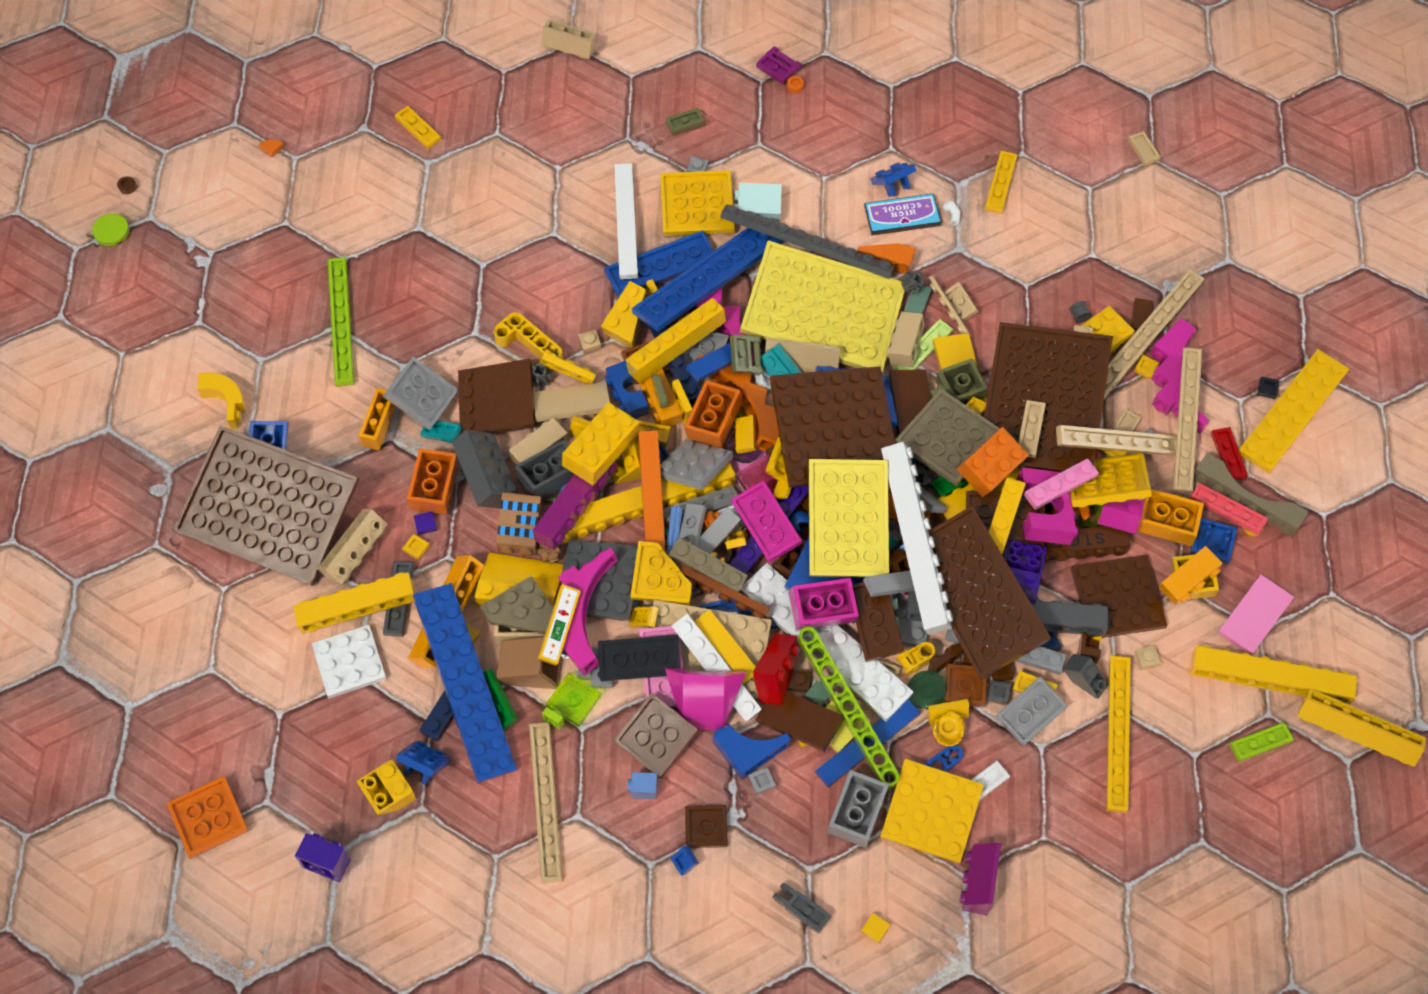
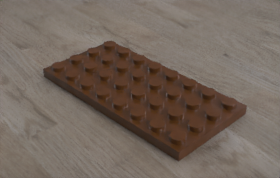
M973 505L928 531L929 536L933 537L935 543L933 553L937 554L940 566H937L938 573L941 572L944 579L942 589L946 591L949 600L946 603L947 610H950L953 616V621L951 622L952 630L981 680L1052 639Z

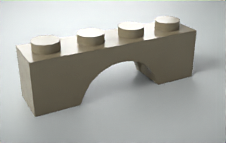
M678 537L669 553V558L694 569L737 592H740L748 577L747 574Z

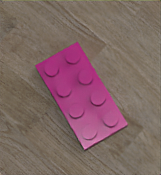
M764 480L731 499L733 506L769 563L803 543Z

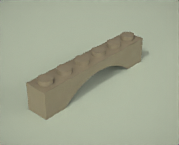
M1208 452L1194 472V479L1198 483L1206 485L1269 518L1267 524L1277 527L1282 533L1292 537L1309 513L1293 502L1270 501L1248 492L1233 479L1225 463Z

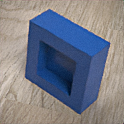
M688 845L682 847L670 858L681 876L686 875L699 863Z

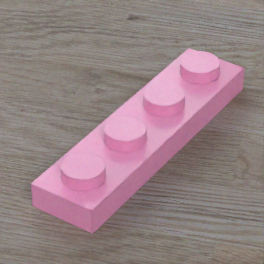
M1087 458L1025 491L1024 496L1036 510L1096 478L1099 472Z

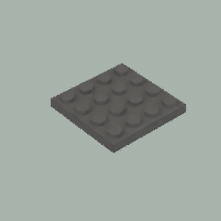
M569 540L562 571L572 566H575L579 571L585 563L591 562L600 552L609 548L614 551L618 562L597 583L590 597L586 617L631 621L635 600L631 599L630 596L638 546Z

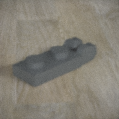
M782 883L780 888L789 896H792V898L787 901L777 893H774L772 898L819 934L830 920L831 915L798 890L796 891L787 884Z

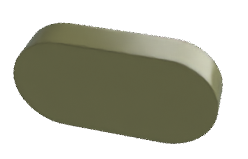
M658 373L651 374L660 408H665L668 406V400L661 377Z

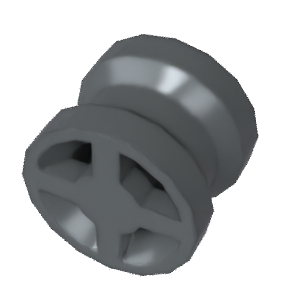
M1086 301L1076 302L1069 308L1071 314L1074 315L1075 323H1083L1092 316L1090 310H1087Z

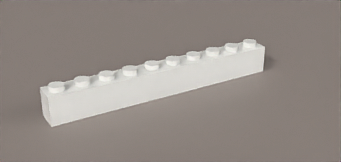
M904 442L881 448L883 459L888 460V480L924 630L928 635L952 629L951 622L953 621V616L946 606L949 600L946 591L942 589L944 579L941 572L938 573L937 566H940L938 556L933 553L935 543L933 537L929 536L928 530L931 529L929 520L924 516L926 506L924 501L920 499L919 494L922 493L919 482L916 483L915 476H918L915 465H912L911 462L913 458L912 450Z

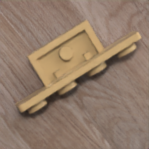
M930 276L929 278L932 281L930 284L931 288L935 293L939 292L941 295L939 300L944 307L948 306L950 310L948 314L953 321L956 320L959 325L956 327L960 333H969L971 337L972 334L964 322L979 311L961 283H956L944 292L938 281L933 276Z

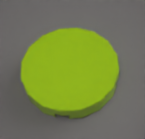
M108 213L99 217L92 227L94 238L99 244L104 246H115L120 241L123 242L129 235L130 230L127 220L122 215L116 213Z

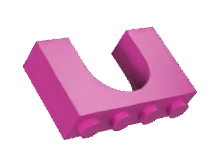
M1022 467L1016 480L1026 483L1023 492L1025 493V491L1061 472ZM1070 492L1050 502L1055 507L1057 514L1028 513L1023 523L1025 540L1065 545L1071 544L1073 539L1077 537L1078 527L1075 526V511H1073Z

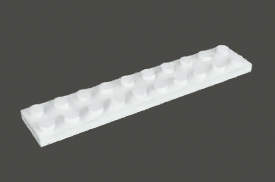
M766 563L742 586L740 592L769 607L773 613L770 619L788 635L797 636L799 643V633L801 630L796 631L788 595L789 590L784 588L787 580ZM838 625L814 628L849 689L885 722L913 695L914 692L878 660L866 662L862 646ZM805 634L802 637L806 642L813 640V636L810 634ZM815 651L812 654L816 659L823 657L820 651ZM826 668L831 674H833V671L831 669Z

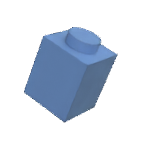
M632 772V779H628L627 791H631V797L637 799H656L657 773Z

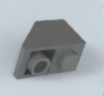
M1073 654L1063 667L1071 682L1094 698L1098 699L1109 685L1091 657Z

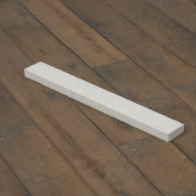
M632 163L614 164L620 279L638 278Z

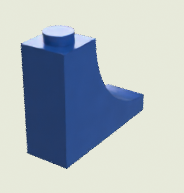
M728 725L725 728L720 727L714 732L713 744L741 780H743L791 746V738L785 733L780 737L770 740L750 739L739 734Z

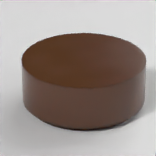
M129 176L122 177L117 183L118 189L122 194H131L137 188L135 180Z

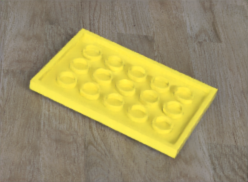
M809 459V577H866L889 574L888 460Z

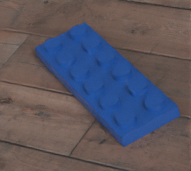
M700 231L637 255L638 278L620 279L619 262L605 267L604 272L617 298H619L629 281L646 290V281L653 279L655 285H659L672 280L714 250L704 232Z

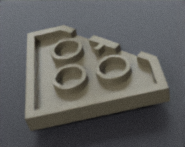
M532 576L482 604L480 609L491 625H504L512 629L530 630L545 635L553 607Z

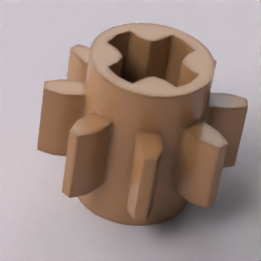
M539 543V549L536 551L542 562L547 561L552 564L559 560L558 554L561 551L558 546L553 550Z

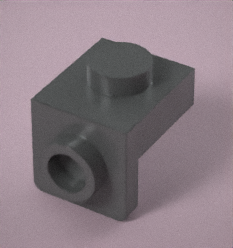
M912 464L915 465L918 476H915L916 482H921L922 487L926 490V487H930L931 475H928L929 468Z

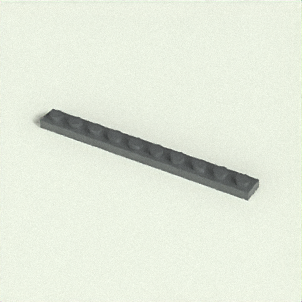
M726 204L721 212L720 218L888 279L895 265L887 260H879L870 254H863L853 248L843 247L837 242H830L820 236L810 235L801 229L796 230L787 224L774 222L768 217H761L751 211L741 210L735 205Z

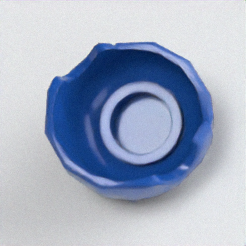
M797 511L789 518L798 535L803 534L802 527H809V513L805 511Z

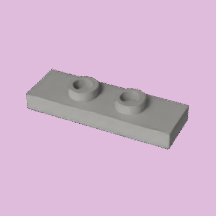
M686 504L679 537L698 547L707 507L704 505Z

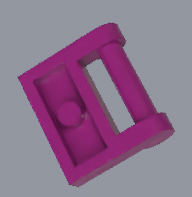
M775 46L756 63V68L782 85L802 67V63L795 62L781 53Z

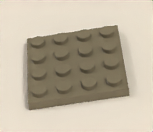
M940 389L895 439V444L904 442L907 447L911 448L913 457L957 486L964 478L957 468L1000 428L943 389Z

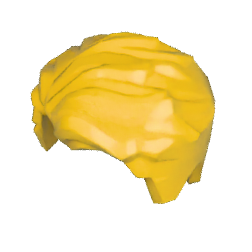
M948 711L940 718L934 720L931 726L933 736L939 744L945 746L957 745L963 737L965 723L960 715L953 711Z

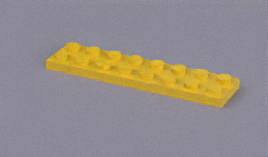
M1317 349L1239 449L1240 455L1270 474L1348 373L1349 368Z

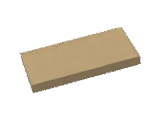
M767 337L765 352L780 343L802 371L801 373L815 372L816 366H829L831 368H838L841 347Z
M606 382L533 392L536 422L548 421L552 418L562 419L597 414L610 402Z

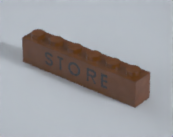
M1108 526L1079 528L1077 537L1073 539L1070 545L1044 542V547H1047L1044 563L1049 560L1065 561L1068 558L1081 560L1090 556L1102 558L1112 554L1122 556L1128 552L1130 547L1128 532Z

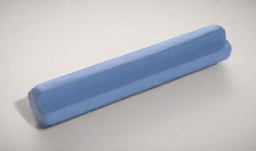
M672 506L666 548L668 557L680 534L682 507Z

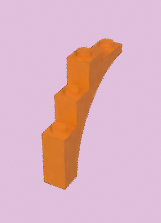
M699 354L697 360L702 358L703 355ZM732 365L708 376L707 378L714 383L741 390L743 399L742 409L747 416L754 415L756 418V449L766 452V449L775 445L779 437L775 408L765 404L767 388L750 383L751 374L732 373Z

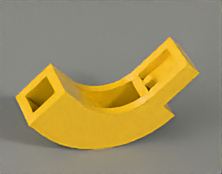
M198 373V391L201 398H220L226 401V421L230 429H238V422H241V412H246V405L238 386L230 378L218 373Z

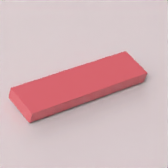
M1201 483L1198 484L1190 496V500L1204 503V508L1258 536L1269 519Z

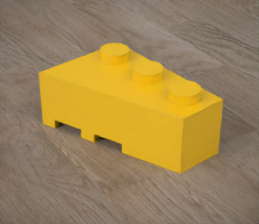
M629 281L601 325L605 335L629 348L636 346L637 337L640 332L642 320L632 313V308L648 297L644 288Z

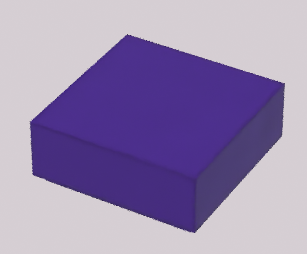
M433 511L414 515L418 535L437 531Z

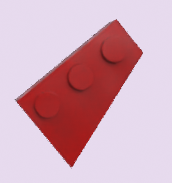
M775 633L753 671L759 702L782 706L798 656L801 653V646L798 643L797 636Z

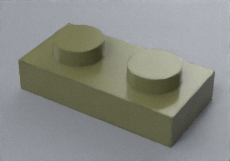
M695 108L667 117L666 124L671 134L675 135L704 125V119L699 109Z

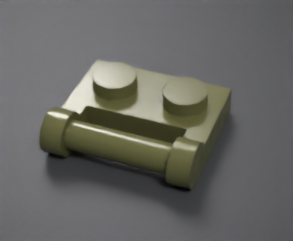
M735 334L730 336L732 373L764 374L760 357L761 337ZM751 345H752V350H753V363H754V367L752 366Z

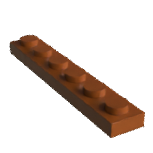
M672 560L682 574L691 582L692 586L698 585L707 594L711 595L714 593L723 602L728 603L730 601L741 611L745 612L748 610L752 612L754 617L760 619H770L773 613L769 607Z

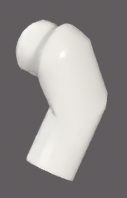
M945 202L943 209L951 213L950 224L953 226L959 225L961 211L955 202Z

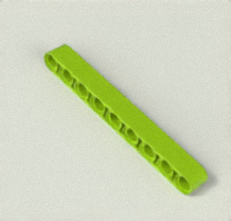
M804 627L799 633L801 648L838 712L844 716L846 726L876 778L881 782L889 784L888 789L894 788L899 780L898 771L818 633L812 627ZM805 634H810L813 636V640L806 642L802 637ZM815 651H820L823 657L816 659L812 654ZM829 668L833 671V675L825 676L822 671ZM834 686H841L843 692L836 694L832 688ZM850 703L854 709L850 712L845 711L843 705ZM861 721L864 727L856 729L853 726V722ZM870 738L873 740L874 745L867 747L864 745L863 740ZM881 756L884 759V763L877 765L873 758ZM892 774L895 781L892 783L886 782L884 775Z

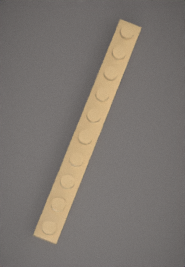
M1189 269L1109 363L1104 399L1205 280L1203 277Z

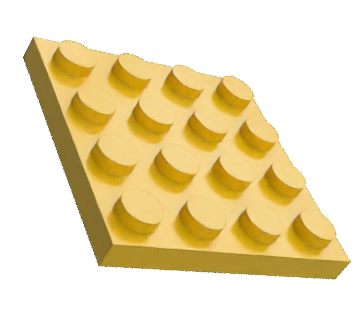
M730 170L660 173L663 236L692 235L703 231L704 234L735 233L734 223L720 218L726 204L733 205Z
M1137 453L1097 459L1094 462V467L1099 472L1098 476L1070 491L1072 507L1079 508L1086 507L1087 505H1104L1109 502H1124L1130 499L1152 497L1144 454Z
M905 759L880 838L960 864L984 784Z

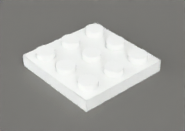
M370 625L312 643L328 699L387 680Z

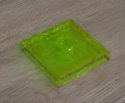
M568 672L547 701L546 707L551 710L553 708L557 709L563 714L562 717L580 727L602 696V693Z

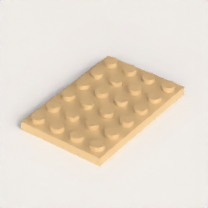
M654 600L653 607L658 608L655 627L672 626L687 613L695 621L709 609ZM711 610L756 666L767 648L772 620ZM681 639L683 668L686 671L707 672ZM753 677L743 685L753 698L758 699Z

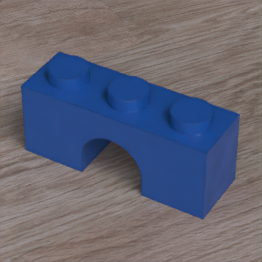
M626 360L607 367L604 379L607 386H611L613 390L611 391L612 396L620 404L619 409L635 419L649 414V406L642 391L628 392L625 390L628 386L634 384V378L628 373Z

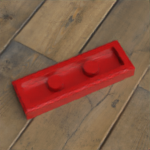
M1226 427L1212 430L1211 436L1219 458L1225 463L1235 481L1247 479L1248 474L1231 428Z

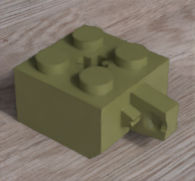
M969 359L940 370L936 378L938 386L930 392V396L932 399L940 389H943L966 405L973 396L978 399L986 398L988 388L974 361Z

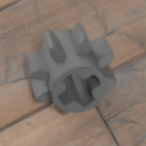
M910 270L901 277L903 279L901 284L906 292L911 291L915 294L924 287L922 285L924 279L919 272L914 273L913 270Z
M534 364L532 375L533 382L536 383L537 387L539 385L546 386L547 381L552 380L551 369L546 368L543 364Z

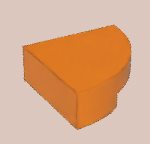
M266 140L258 144L259 148L270 157H273L284 147L283 142L278 140Z

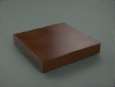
M726 805L685 806L686 846L688 845L689 848L728 847Z

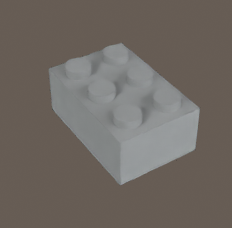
M850 770L827 833L866 848L889 784Z

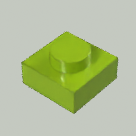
M546 707L542 712L544 721L561 730L565 723L562 717L563 714L554 708L551 710Z

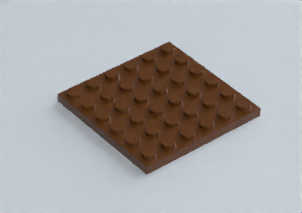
M881 366L770 376L769 380L788 488L809 486V459L884 460L881 448L895 444Z

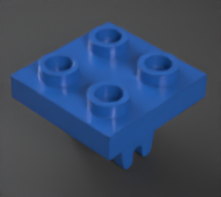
M898 162L890 166L891 169L877 171L875 176L870 178L872 185H884L889 197L896 195L892 184L894 181L900 180L903 189L908 190L911 187L907 175L917 171L914 164H907V162L900 164Z
M1201 518L1197 537L1191 547L1190 554L1195 555L1206 546L1222 563L1229 564L1237 527Z
M414 741L401 750L396 757L397 761L406 765L404 775L408 776L409 773L413 772V769L423 773L422 784L424 785L430 782L431 777L448 766L451 759L444 752L433 750L420 741Z

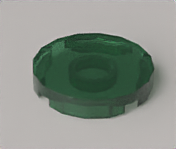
M931 670L915 674L907 685L914 692L909 700L919 709L928 710V706L941 704L946 697L947 685L943 677Z

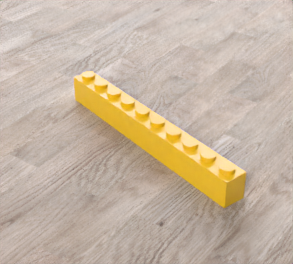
M730 462L703 490L661 479L663 509L735 485L736 476ZM638 486L590 502L586 507L585 513L577 519L574 528L565 535L562 544H566L569 540L575 538H584L596 531L602 532L614 525H622L625 521L637 520L643 517L642 487Z

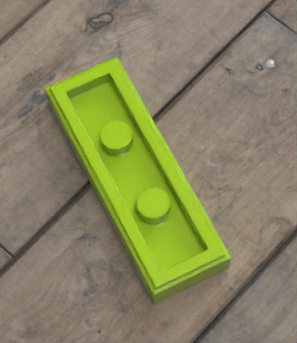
M1285 722L1230 742L1229 746L1239 763L1289 744L1294 739Z

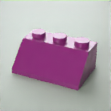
M1001 843L974 844L971 851H967L965 863H969L968 871L964 870L962 883H966L965 891H961L959 903L963 904L962 911L986 916L993 905Z

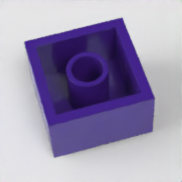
M306 833L295 854V858L302 868L339 883L351 861L347 851L343 848V844L337 841H332V843L325 841L323 836L313 833V835Z

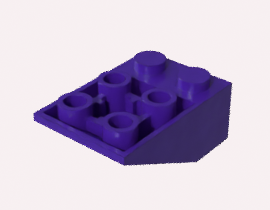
M1008 539L1004 559L1030 603L1035 604L1047 547Z

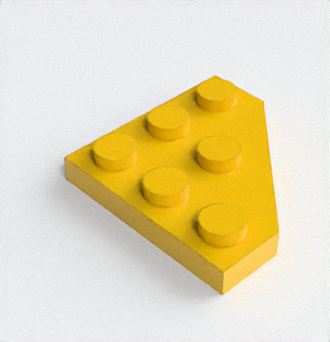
M638 541L631 599L653 602L658 600L690 605L691 582L682 574L677 565L668 557L658 543Z

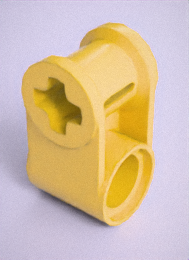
M923 642L906 650L905 653L899 654L896 660L902 664L905 669V675L910 676L929 665V661L935 656V647L930 642ZM928 651L931 655L923 656L921 652Z

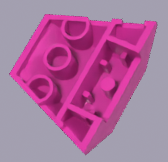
M665 668L678 714L698 730L716 731L720 727L725 728L746 672L686 671L682 668Z

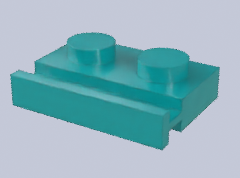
M780 343L760 356L761 365L769 376L802 372Z

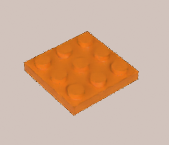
M225 776L166 803L190 859L249 831Z

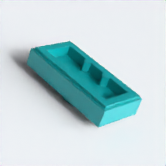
M436 421L430 430L424 426L420 435L422 438L452 443L459 436L462 427L459 424Z

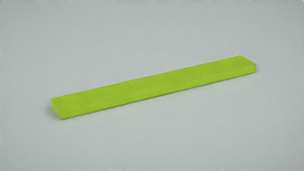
M346 257L328 259L335 386L354 385Z

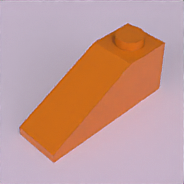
M895 243L859 246L857 252L870 254L879 260H887L895 265L893 271L905 275L911 268L916 249L909 245Z

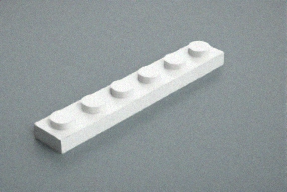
M688 613L672 625V628L707 672L732 671ZM741 684L733 706L743 719L748 721L762 708L745 686Z

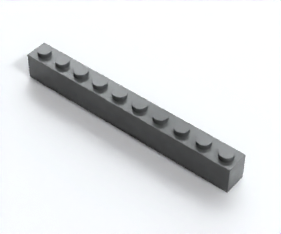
M915 591L908 592L906 620L922 621ZM1036 599V603L1032 604L1047 632L1082 634L1084 632L1087 633L1086 635L1105 636L1108 629L1107 606L1100 604L1082 605L1079 602L1070 604L1057 600L1045 602L1040 599Z

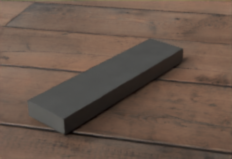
M394 561L392 577L398 573L408 572L412 578L414 562ZM408 604L386 610L383 627L384 636L403 637Z

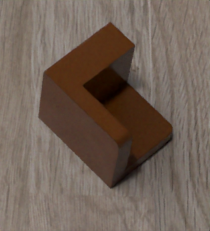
M1082 632L1079 639L1078 655L1091 657L1093 662L1097 664L1101 657L1100 642L1086 639L1087 633Z

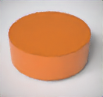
M792 76L787 80L789 92L800 93L803 90L804 81L801 77Z

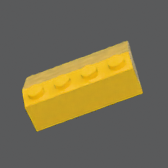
M489 552L475 593L476 605L480 607L482 604L532 576L551 606L554 607L561 583L558 577L563 572V564H550L540 560Z

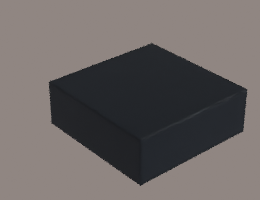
M1260 377L1257 395L1276 399L1279 381Z

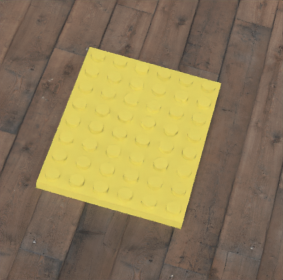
M768 241L739 332L750 336H759L763 340H767V337L841 347L839 363L855 368L881 366V372H883L887 358V348L891 343V335L894 332L895 322L905 290L902 287V281L893 278L888 279L857 267Z

